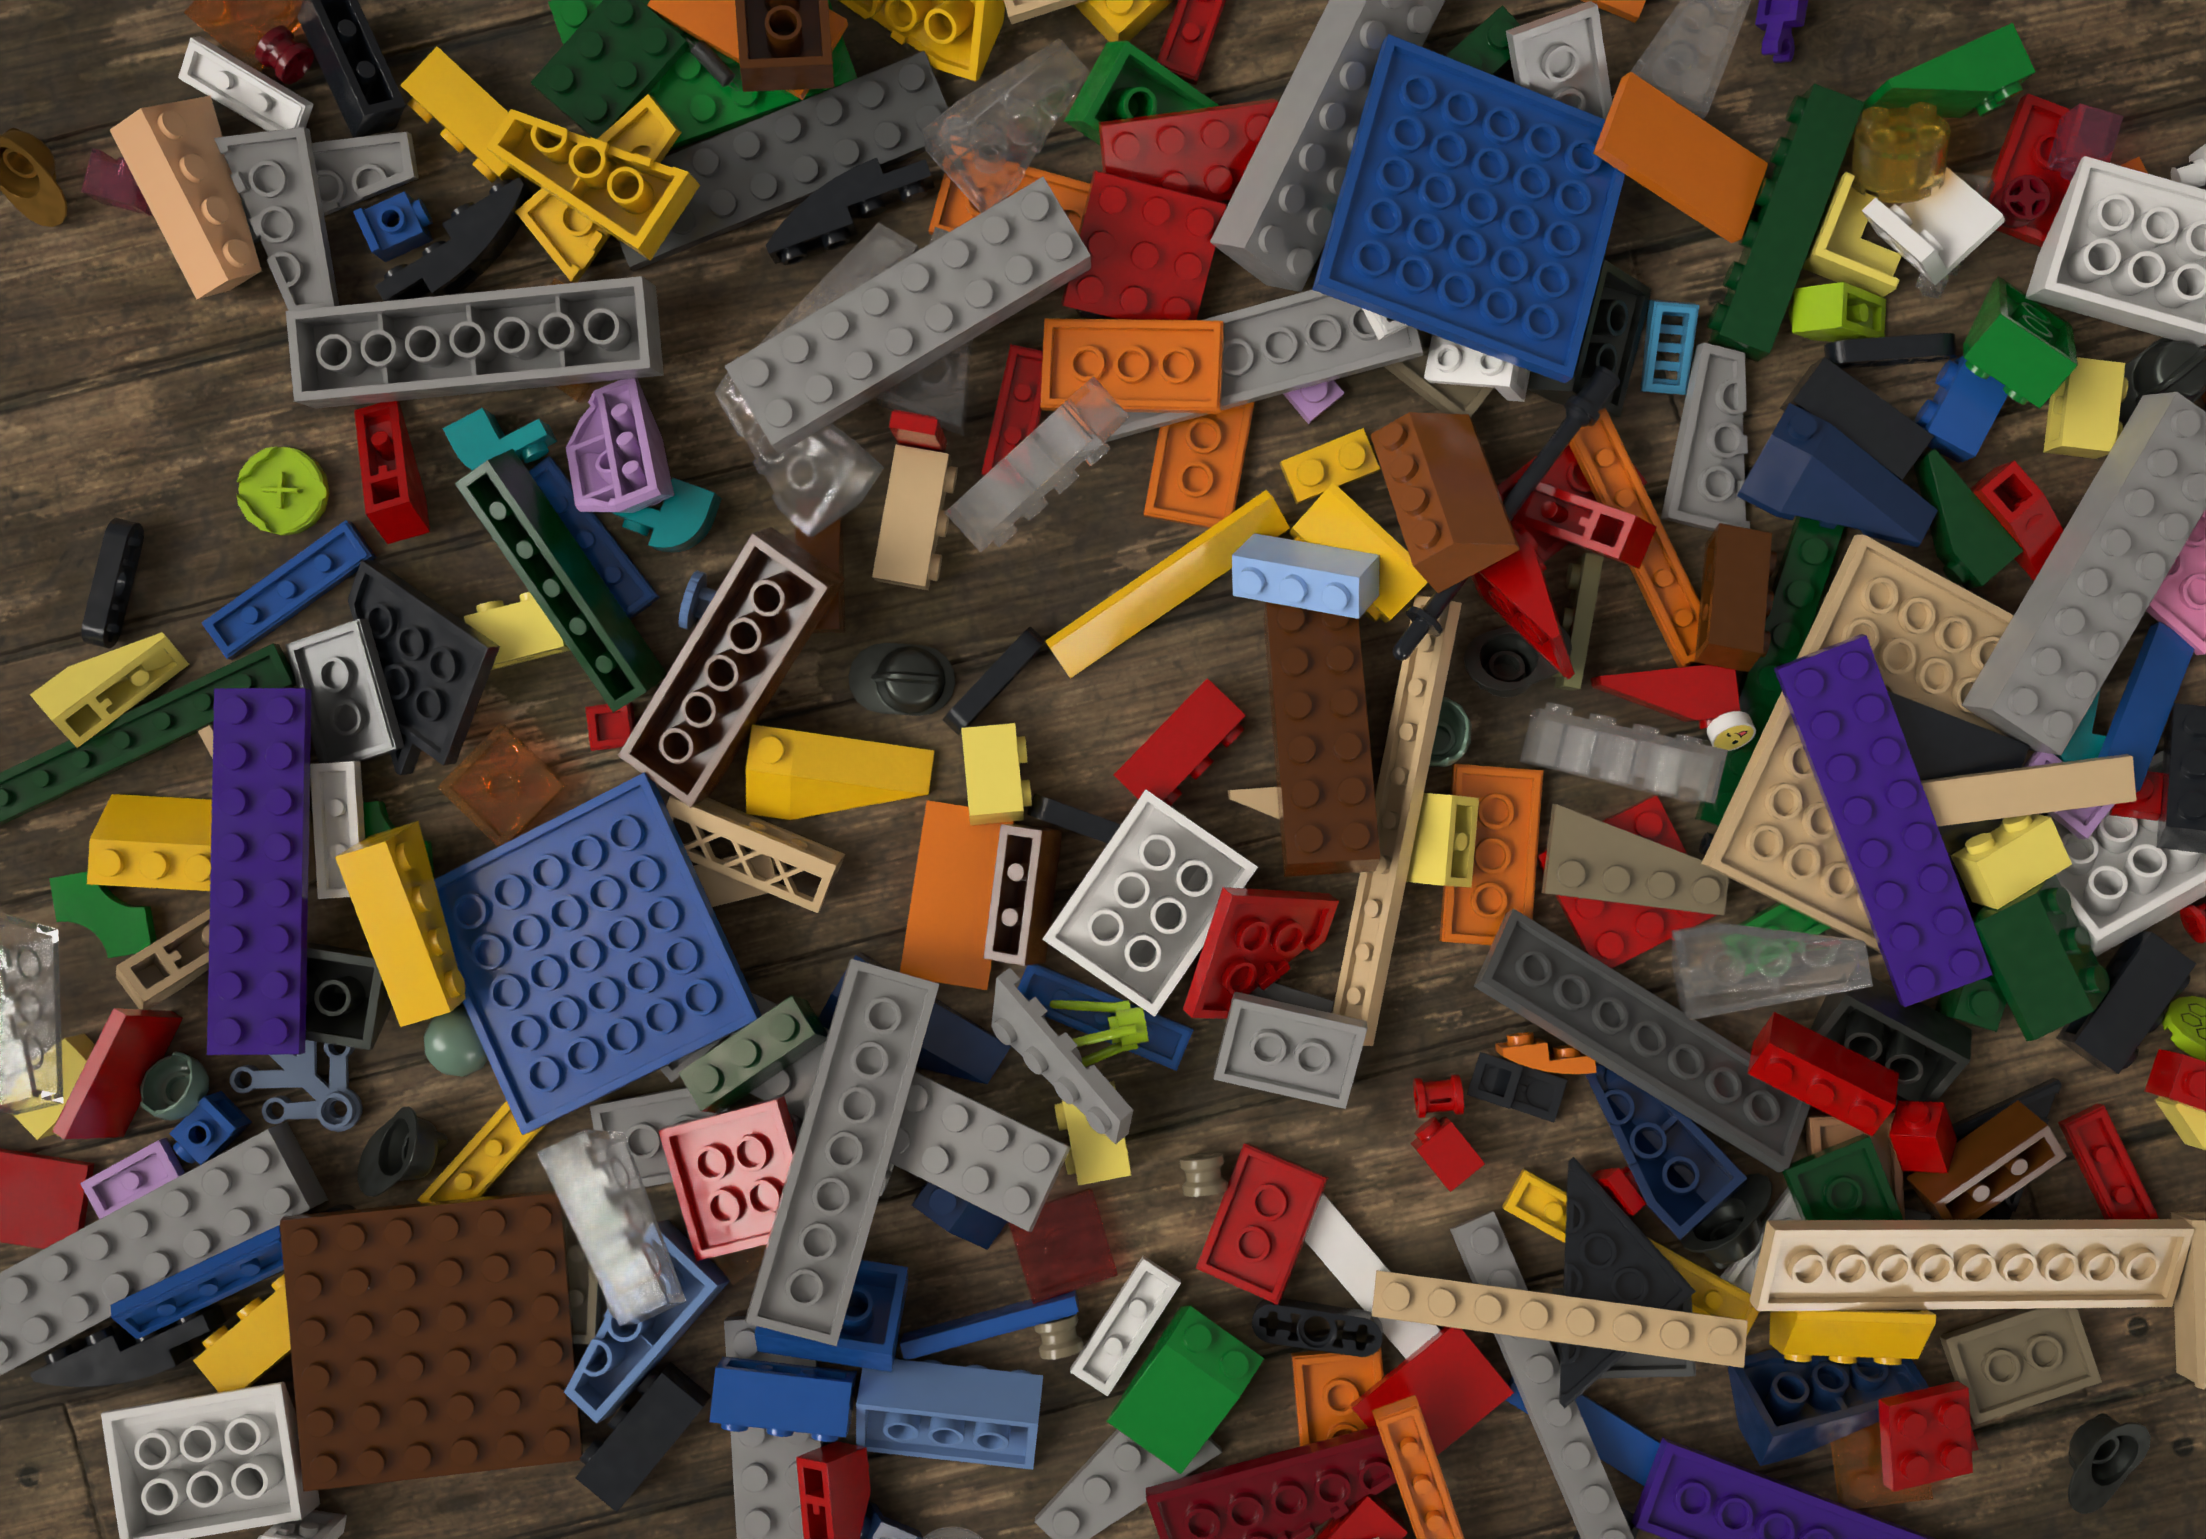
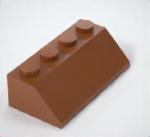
M1409 412L1370 434L1412 565L1437 593L1520 550L1477 430L1469 414Z

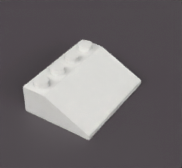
M2087 156L2082 157L2038 254L2025 298L2167 339L2191 343L2197 347L2206 345V190Z
M2163 751L2153 756L2148 771L2162 773ZM2109 811L2088 839H2079L2052 816L2047 815L2052 818L2072 865L2057 873L2056 876L2061 886L2070 895L2071 907L2080 925L2088 932L2090 946L2096 957L2206 896V854L2156 848L2158 821L2112 816L2109 815Z
M1145 789L1042 940L1155 1017L1204 946L1222 887L1244 888L1258 867Z
M284 1382L101 1413L120 1539H190L302 1520L320 1505L318 1490L303 1492L297 1415Z

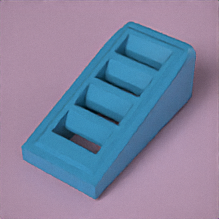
M1649 300L1641 391L1686 395L1699 312L1698 304ZM1662 315L1682 316V325L1661 323ZM1659 334L1681 335L1680 343L1658 342ZM1657 351L1679 353V362L1656 360ZM1654 370L1678 371L1677 380L1654 378Z

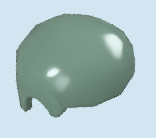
M1443 697L1429 768L1447 767L1454 764L1467 752L1471 744L1472 724L1460 704L1447 697Z
M458 1005L450 1013L433 1017L424 1033L425 1055L429 1062L441 1073L452 1076H469L482 1069L488 1058L465 1006Z
M175 1051L172 1056L159 1059L144 1075L140 1086L142 1100L140 1106L154 1117L163 1120L173 1121L189 1116L199 1105L198 1102L204 1096H207L209 1092V1076L206 1069L197 1059Z

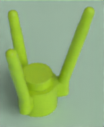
M1052 1000L1049 1003L1053 1009L1116 1014V1016L1107 1017L1109 1030L1072 1039L1077 1044V1047L1112 1040V1044H1114L1082 1057V1064L1085 1067L1123 1051L1138 1049V1043L1149 1042L1143 1008H1131L1129 1000L1115 1003Z

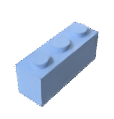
M1254 533L1232 554L1233 596L1359 619L1379 596L1380 555Z

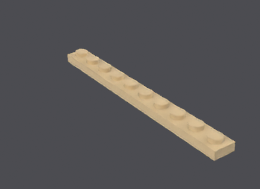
M1415 595L1413 606L1422 609L1431 597ZM1451 601L1437 619L1443 628L1441 635L1436 637L1427 633L1410 657L1402 661L1375 796L1381 859L1376 871L1360 872L1332 1012L1333 1014L1367 1021V1032L1363 1046H1373L1462 605L1460 602Z

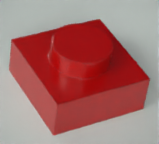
M2147 771L2140 791L2136 792L2137 801L2115 804L2111 808L2109 815L2158 821L2161 814L2164 773Z

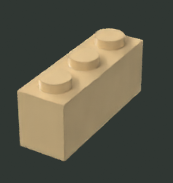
M895 445L872 578L875 581L928 591L930 580L938 581L942 555L935 554L938 536L946 537L950 518V511L943 510L946 493H954L958 467L951 466L952 460L948 453Z

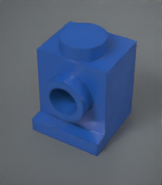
M405 191L365 210L359 208L353 211L371 252L384 262L433 241L427 227L433 224L425 204L421 199L414 200ZM400 217L399 223L395 227H388V222Z
M222 1091L204 1096L192 1113L186 1116L169 1133L177 1141L173 1145L174 1151L184 1161L191 1164L197 1161L202 1165L217 1157L252 1123ZM198 1126L205 1129L206 1138L196 1129Z

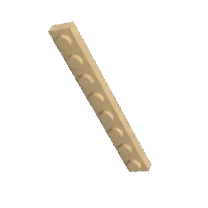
M1376 1270L1372 1306L1373 1317L1744 1368L1748 1321L1742 1319Z

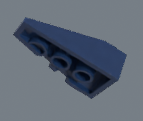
M1791 403L1788 404L1737 494V497L1779 518L1793 520L1795 516L1818 520L1820 521L1819 526L1835 529L1837 525L1861 530L1863 535L1913 547H1919L1938 511L1831 423Z
M863 952L856 954L853 958L857 961L888 969ZM846 971L818 1017L823 1027L830 1029ZM935 998L916 1067L988 1084L1011 1045L1003 1044L995 1035Z
M1597 1063V1073L1585 1074L1647 1206L1681 1240L1744 1187L1747 1183V1177L1690 1118Z
M1767 1350L1745 1356L1744 1368L1727 1366L1738 1426L1760 1466L1803 1455L1879 1422L1878 1399L1929 1388L1912 1359H1902L1901 1365L1879 1364L1870 1357H1857V1362L1853 1364L1833 1362L1827 1356H1812V1361L1795 1362L1784 1359V1355L1777 1350Z

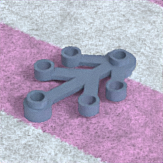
M305 1040L304 1054L269 1055L283 1068L281 1070H259L253 1065H244L236 1068L230 1075V1085L239 1093H247L257 1088L302 1087L315 1099L314 1101L292 1102L288 1097L282 1095L268 1099L262 1106V1115L271 1124H279L288 1119H318L326 1129L342 1132L355 1126L362 1115L361 1099L356 1092L349 1088L348 1056L354 1052V1047L346 1046L343 1053H338L334 1049L333 1044L324 1043V1051L330 1057L329 1085L317 1074V1042ZM243 1071L248 1072L252 1077L249 1087L244 1086L240 1081V1075ZM337 1101H342L346 1104L347 1112L345 1116H340L335 1112L334 1106ZM274 1102L280 1103L284 1108V1114L281 1118L276 1117L272 1112Z

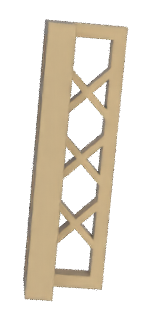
M671 795L666 805L672 821L675 817L689 823L697 838L694 841L683 844L692 862L819 913L832 879L841 867L845 857L844 853L710 798H706L690 808ZM702 829L711 832V834L705 836ZM718 837L731 840L738 857L728 861L716 858L709 841ZM700 845L702 851L694 849V847ZM744 846L752 849V851L747 853ZM760 854L772 857L780 873L769 878L762 877L756 874L750 858ZM742 863L744 869L736 866V864ZM786 864L794 866V868L788 870ZM806 871L822 878L815 897L813 898L799 892L791 876ZM783 879L786 886L777 882Z

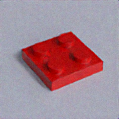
M1959 1381L1878 1399L1883 1485L1895 1492L1973 1473L1969 1388Z

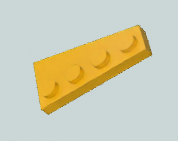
M647 94L605 131L598 140L633 154L637 153L661 163L682 132L655 98ZM542 188L515 211L567 278L573 283H578L611 235Z

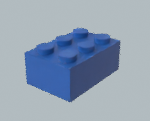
M861 1260L837 1346L756 1326L755 1340L757 1351L892 1372L908 1287V1267Z

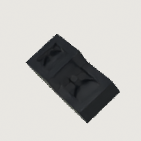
M1480 1052L1467 1095L1554 1123L1568 1079Z

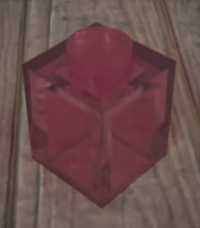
M2079 103L2061 116L2046 168L2061 172V177L2071 181L2081 158L2084 156L2110 163L2123 116Z

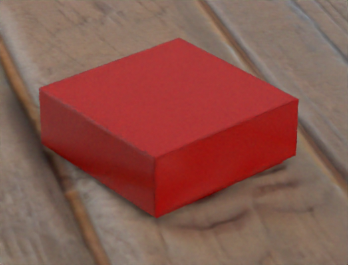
M633 702L626 704L614 713L608 704L585 707L590 750L601 751L622 748L635 728Z

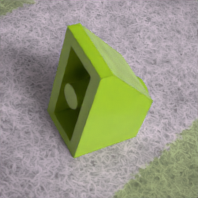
M1846 282L1794 288L1793 303L1789 309V320L1793 334L1813 341L1828 342L1885 337V298Z

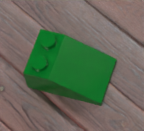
M2010 23L1888 79L1864 101L1861 114L1962 118L1977 111L1979 117H1983L2003 107L2006 104V100L2023 91L2021 84L2036 73L2014 24Z
M1127 40L1115 41L1105 44L1064 122L1100 145L1099 122L1216 107L1219 105Z
M1998 276L1992 283L1963 344V358L1967 360L1965 365L1980 378L1987 380L1991 376L2005 385L2003 387L2004 392L2016 402L2025 405L2029 401L2040 409L2078 366L2073 328L2070 323L2037 301L2026 299L2025 293Z
M1192 1306L1179 1307L1106 1422L1174 1471L1182 1474L1238 1401L1264 1358Z

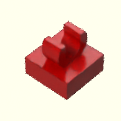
M1627 1166L1622 1169L1597 1170L1592 1175L1594 1180L1627 1216L1635 1215L1646 1205L1637 1192L1639 1187Z

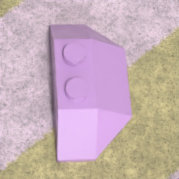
M638 379L618 380L594 390L588 401L590 407L580 418L566 446L574 501L578 511L634 513L673 497L674 491L663 439Z

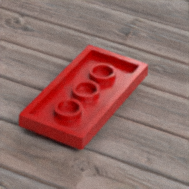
M1267 99L1099 122L1103 172L1216 201L1231 200L1279 102L1276 99Z

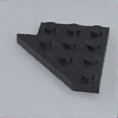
M361 560L348 597V603L353 621L357 619L369 620L405 748L390 752L395 772L399 775L413 774L421 750L443 766L456 764L500 646L377 561Z

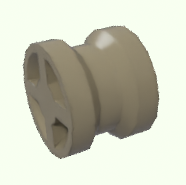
M1197 1153L1179 1158L1180 1168L1185 1172L1186 1182L1182 1185L1184 1196H1209L1228 1190L1227 1180L1221 1176V1166L1224 1164L1223 1153Z
M1077 1314L1034 1326L1035 1332L1041 1335L1042 1340L1039 1346L1040 1358L1048 1360L1064 1358L1077 1354L1084 1349L1082 1338L1077 1336L1075 1327L1078 1324Z

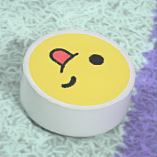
M1731 711L1715 718L1709 724L1706 732L1715 750L1731 751L1750 742L1756 734V729L1749 714L1742 711Z

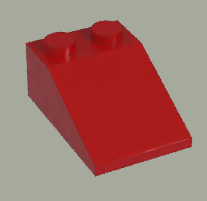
M1512 527L1520 550L1471 576L1480 598L1569 680L1575 673L1553 600L1543 574L1546 566L1536 554L1539 546L1524 528L1516 531Z

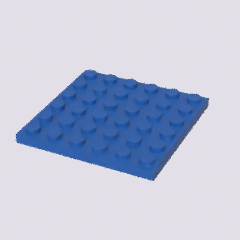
M1388 34L1380 48L1312 290L1559 382H1568L1574 375L1625 177L1624 173L1593 154L1606 119Z
M645 772L434 880L457 967L465 982L466 999L463 1001V1004L522 1135L537 1130L746 1027L762 1016L655 782L648 778Z

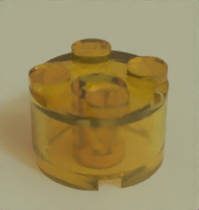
M1918 102L1910 105L1909 108L1886 109L1883 107H1870L1862 112L1861 121L1855 128L1851 174L1855 175L1852 186L1858 193L1865 196V190L1867 189L1878 193V201L1909 203L1931 196V190L1936 185L1939 186V189L1943 186L1951 129L1947 121L1936 114L1937 107L1931 103Z

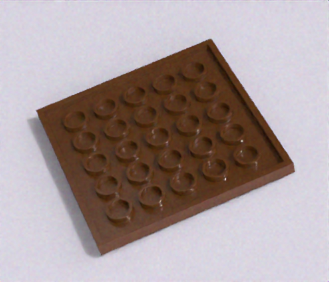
M562 1189L284 1216L280 1220L303 1492L580 1461L579 1458L584 1453L580 1408L564 1393L576 1370V1356L573 1341L574 1332Z

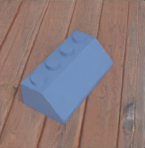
M896 1357L894 1358L892 1372L862 1368L856 1402V1445L867 1447L868 1452L1033 1470L1043 1375L1032 1374L1025 1370L999 1371L990 1370L981 1365L963 1367L945 1365L936 1360L918 1362L900 1360Z

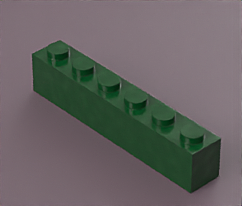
M1815 83L1802 96L1796 95L1785 118V121L1791 123L1786 138L1781 136L1772 151L1770 162L1774 163L1775 167L1770 179L1764 178L1754 203L1760 205L1755 220H1748L1743 237L1738 245L1744 247L1739 262L1733 261L1725 275L1723 286L1728 288L1723 304L1718 302L1715 305L1708 320L1707 328L1712 329L1708 344L1745 353V358L1755 362L1770 354L1865 102Z
M513 449L487 460L455 483L613 713L650 690L667 675L666 671Z

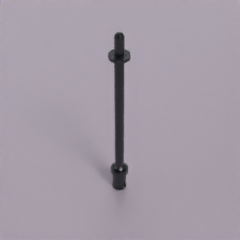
M1598 366L1576 396H1570L1564 405L1566 418L1503 500L1510 522L1580 428L1593 426L1600 418L1599 410L1621 383L1619 378L1609 369ZM1468 578L1440 593L1435 591L1422 609L1410 606L1406 610V615L1412 623L1393 648V656L1397 660L1404 661L1408 659L1427 633L1436 637L1441 635L1443 628L1437 619Z

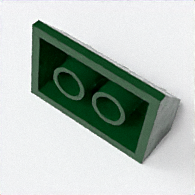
M2056 875L1998 910L1983 906L1974 917L1973 923L1989 966L2026 1041L2037 1040L2095 1011L2110 990L2108 974L2105 968L2099 965L2090 946L2088 932L2080 925L2071 907L2070 895L2061 886Z

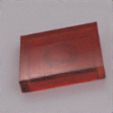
M1091 1188L1046 1202L1031 1232L1007 1221L1033 1304L1118 1276Z

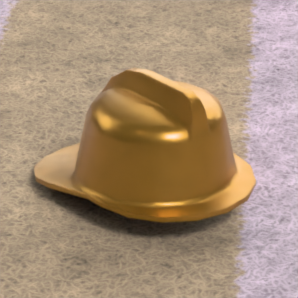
M15 127L0 135V191L29 220L47 227H55L62 224L67 216V202L62 189L56 182L55 160L50 149L34 135L20 131Z

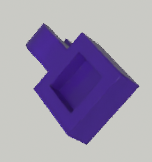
M1759 0L1755 25L1761 30L1766 31L1762 41V55H1773L1774 63L1792 61L1795 45L1791 30L1793 27L1804 26L1808 0Z

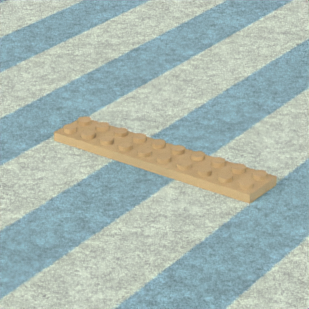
M2184 1219L1767 1220L1750 1303L1757 1311L2172 1307L2195 1229Z

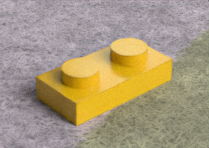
M1364 428L1280 462L1296 505L1323 494L1333 482L1338 487H1341L1380 470Z

